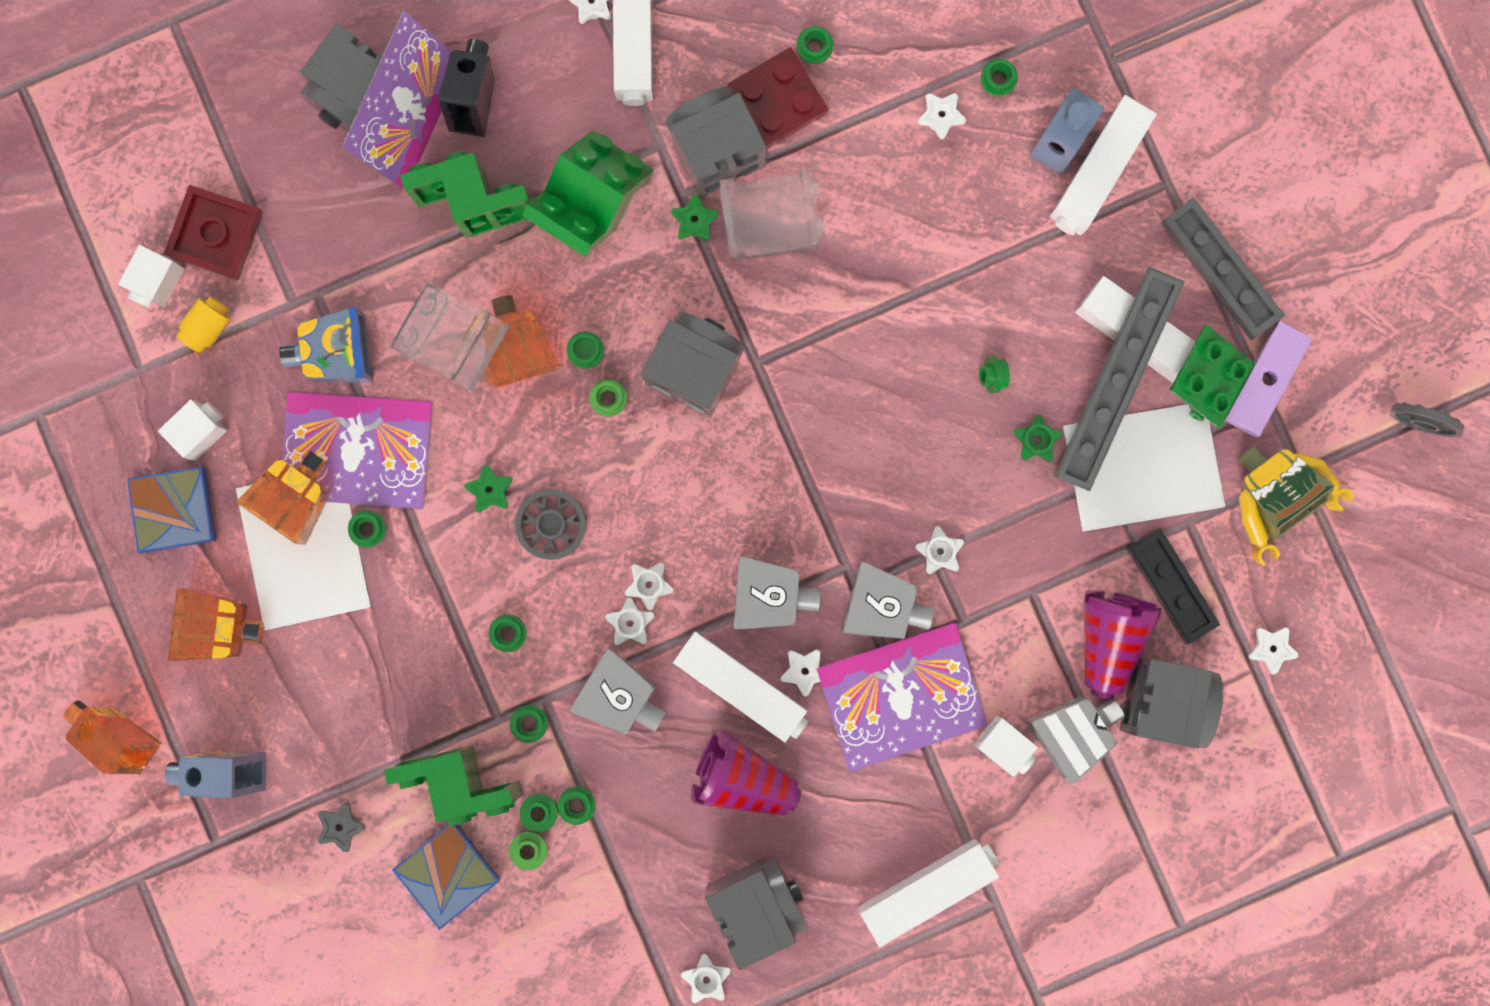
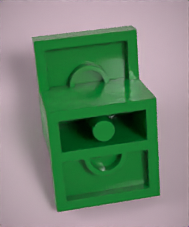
M591 131L560 154L545 190L527 203L522 216L586 257L617 230L633 195L649 182L654 170L646 166L638 156L626 153L615 146L607 136Z
M455 152L446 156L444 162L434 165L430 163L416 164L408 169V173L400 175L404 190L418 207L447 199L454 222L466 238L527 220L522 214L531 198L525 186H517L515 183L505 184L496 188L495 194H492L486 173L474 153Z
M473 745L400 762L384 769L387 785L399 783L400 789L421 785L427 781L436 822L447 820L449 826L469 822L472 820V817L478 816L477 812L485 811L487 817L509 812V808L515 807L514 802L523 796L520 780L483 789Z

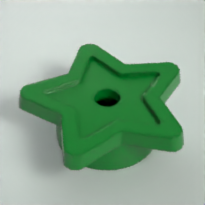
M693 195L686 207L673 208L671 215L680 223L678 239L683 240L693 236L709 241V224L719 216V212L714 209L704 208L698 195ZM693 216L698 218V221L695 223L691 221Z
M1036 415L1030 427L1014 430V435L1023 444L1021 459L1027 460L1038 455L1051 462L1053 460L1052 447L1062 436V432L1050 429L1046 426L1042 416ZM1040 437L1041 442L1035 443L1034 438Z
M484 465L479 479L466 483L464 487L476 496V511L478 513H481L491 505L507 509L508 502L505 494L513 478L510 476H496L489 465ZM488 486L493 488L491 493L486 492Z

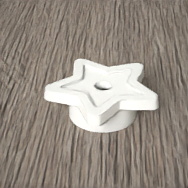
M568 0L578 7L579 23L581 24L589 19L603 18L608 20L611 17L607 6L609 0H595L593 4H590L588 0Z
M930 93L925 96L927 111L918 119V123L929 126L932 130L936 131L940 139L946 137L952 126L966 123V118L956 109L957 94L953 93L943 99ZM940 111L945 112V116L940 117L938 113Z
M937 526L930 541L919 543L915 547L916 550L927 558L926 572L928 574H932L941 567L958 571L959 566L956 554L963 546L964 541L962 539L948 538L941 527ZM938 548H942L944 550V553L942 555L937 554Z
M658 563L650 569H645L636 564L631 566L634 581L625 591L626 596L641 598L646 608L652 610L659 596L673 593V588L663 580V563ZM647 581L652 582L651 588H646L645 583Z
M627 598L620 612L610 613L605 616V619L615 628L614 643L615 645H620L632 639L641 644H646L645 627L654 618V614L652 612L638 611L633 600ZM628 620L634 622L632 627L627 626Z
M1283 627L1274 633H1270L1262 628L1256 629L1257 641L1255 648L1248 656L1251 660L1264 662L1271 674L1278 673L1283 661L1298 657V653L1288 644L1289 629L1287 627ZM1272 645L1276 646L1275 652H1271L1270 647Z
M816 649L805 656L793 650L788 651L790 668L781 676V681L797 684L802 695L807 697L814 683L820 682L816 669L820 667V650ZM802 668H807L808 674L803 675L801 673Z
M703 954L697 968L682 972L681 977L692 987V1002L697 1003L703 998L710 997L720 1001L724 1000L722 982L730 974V969L728 967L714 966L707 954ZM705 976L710 978L709 983L703 982Z

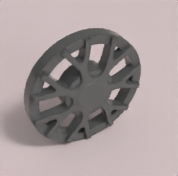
M1396 403L1390 411V416L1396 421L1434 435L1460 437L1465 428L1459 419L1450 417V414H1443L1435 411L1434 408L1428 409L1419 404Z
M547 489L532 494L522 503L516 515L515 529L521 545L529 553L538 558L555 560L568 556L581 544L586 531V518L582 507L572 496L560 490ZM546 496H558L556 510H547ZM543 497L542 504H540L536 499ZM561 498L568 500L564 504H561ZM532 502L542 509L537 518L532 517L526 512V509ZM571 503L577 513L565 519L560 512ZM525 514L529 519L522 521L523 515ZM579 516L580 522H575L574 519ZM535 523L537 533L524 536L522 524ZM566 524L580 526L577 538L564 533ZM540 536L548 539L543 553L533 548ZM562 536L568 548L557 553L553 540ZM532 538L533 540L529 545L526 539ZM569 539L575 540L572 545H570ZM549 548H552L554 554H547Z

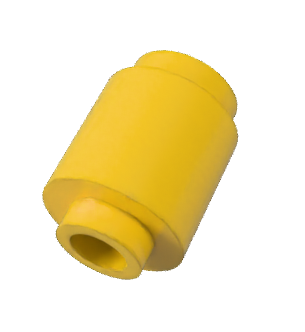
M209 296L207 300L199 297L178 325L180 331L176 335L177 339L189 348L202 354L206 347H212L230 322L231 318L226 314L229 308L212 296Z

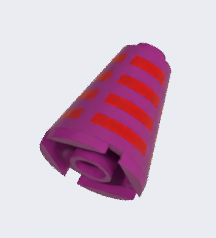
M1088 590L1084 596L1085 685L1091 688V694L1105 699H1113L1114 694L1123 693L1160 618L1162 608H1156V604L1130 595L1115 592L1114 596H1110L1107 599L1104 598L1105 591Z
M717 730V736L712 735L697 766L695 775L700 776V786L692 784L691 789L692 803L700 806L785 816L789 810L794 811L801 798V789H798V781L730 734L721 730Z

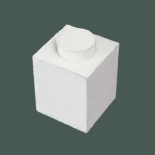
M139 245L118 285L130 290L127 298L147 308L150 307L152 302L165 308L185 268Z
M190 399L158 432L183 458L197 461L228 429L220 422L224 417L212 404L206 402L203 405Z
M998 716L993 719L973 744L1013 777L1018 772L1024 774L1036 760V756L1033 753L1038 748L1013 726Z

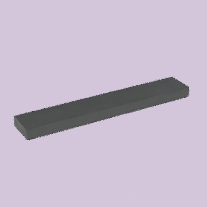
M1147 267L1054 475L1056 478L1087 491L1091 490L1185 281Z

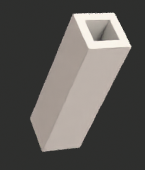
M613 0L614 93L616 101H623V104L628 106H640L645 104V101H653L652 0Z
M1124 95L1050 215V218L1056 221L1055 225L1060 230L1070 235L1077 233L1081 236L1089 228L1157 113Z
M1103 276L1095 283L1074 313L1115 341L1134 297ZM1167 321L1147 365L1173 383L1195 341Z
M697 631L693 633L673 662V664L785 743L790 736L797 739L808 723V720L804 718L807 710Z
M973 839L858 906V910L880 948L998 879L999 876L994 867L999 865V862L988 844L982 847L976 839Z

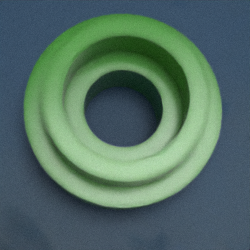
M605 379L596 383L591 389L590 404L599 415L605 417L616 416L625 408L627 393L619 382ZM606 392H612L616 396L615 402L611 405H605L602 402V396Z
M532 831L518 834L512 840L509 848L512 862L523 870L538 868L543 864L548 854L545 839L540 834ZM531 845L535 850L534 856L531 858L524 857L521 852L522 846Z

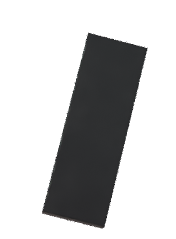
M1161 528L1156 529L1126 548L1185 644L1192 643L1220 625Z

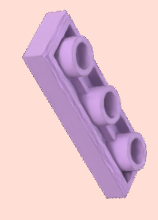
M1282 321L1276 322L1225 421L1255 438L1260 437L1307 351L1312 338ZM1263 374L1270 378L1269 386L1264 384L1262 380Z

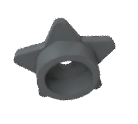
M346 802L336 812H319L318 817L324 828L318 838V843L334 842L343 852L350 851L352 837L366 828L363 823L357 821L352 815L350 803ZM337 824L343 826L342 831L336 829Z

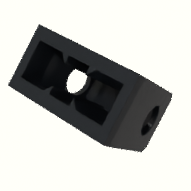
M469 39L465 51L453 50L450 53L438 97L449 132L485 137L495 78L490 57L487 56L489 45L482 40Z

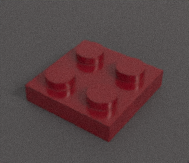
M791 47L727 84V87L733 89L735 95L740 93L766 145V149L828 114V107Z
M189 185L164 255L238 281L263 211L260 208Z

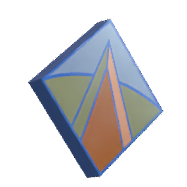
M204 467L127 479L138 553H148L216 541L207 475Z
M447 825L392 870L439 930L501 880L458 825Z

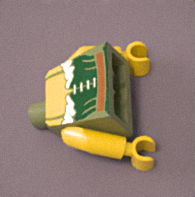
M1256 446L1247 450L1239 459V462L1250 473L1242 481V489L1239 496L1242 523L1251 544L1255 545L1251 553L1252 558L1265 566V562L1262 559V553L1265 549H1269L1272 558L1276 560L1280 556L1278 548L1267 542L1269 537L1276 541L1324 504L1330 510L1343 511V507L1338 503L1339 495L1344 501H1353L1354 494L1351 490L1339 488V480L1322 459L1301 453L1293 454L1287 449L1281 450L1268 459Z

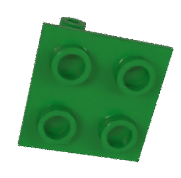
M1204 325L1175 378L1170 391L1189 405L1191 409L1189 415L1198 421H1203L1206 418L1217 428L1221 429L1255 364L1211 327Z

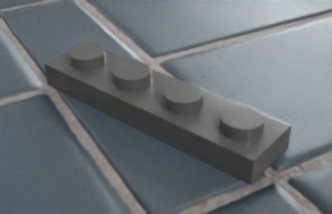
M1194 197L1161 222L1162 226L1250 340L1258 337L1285 316Z

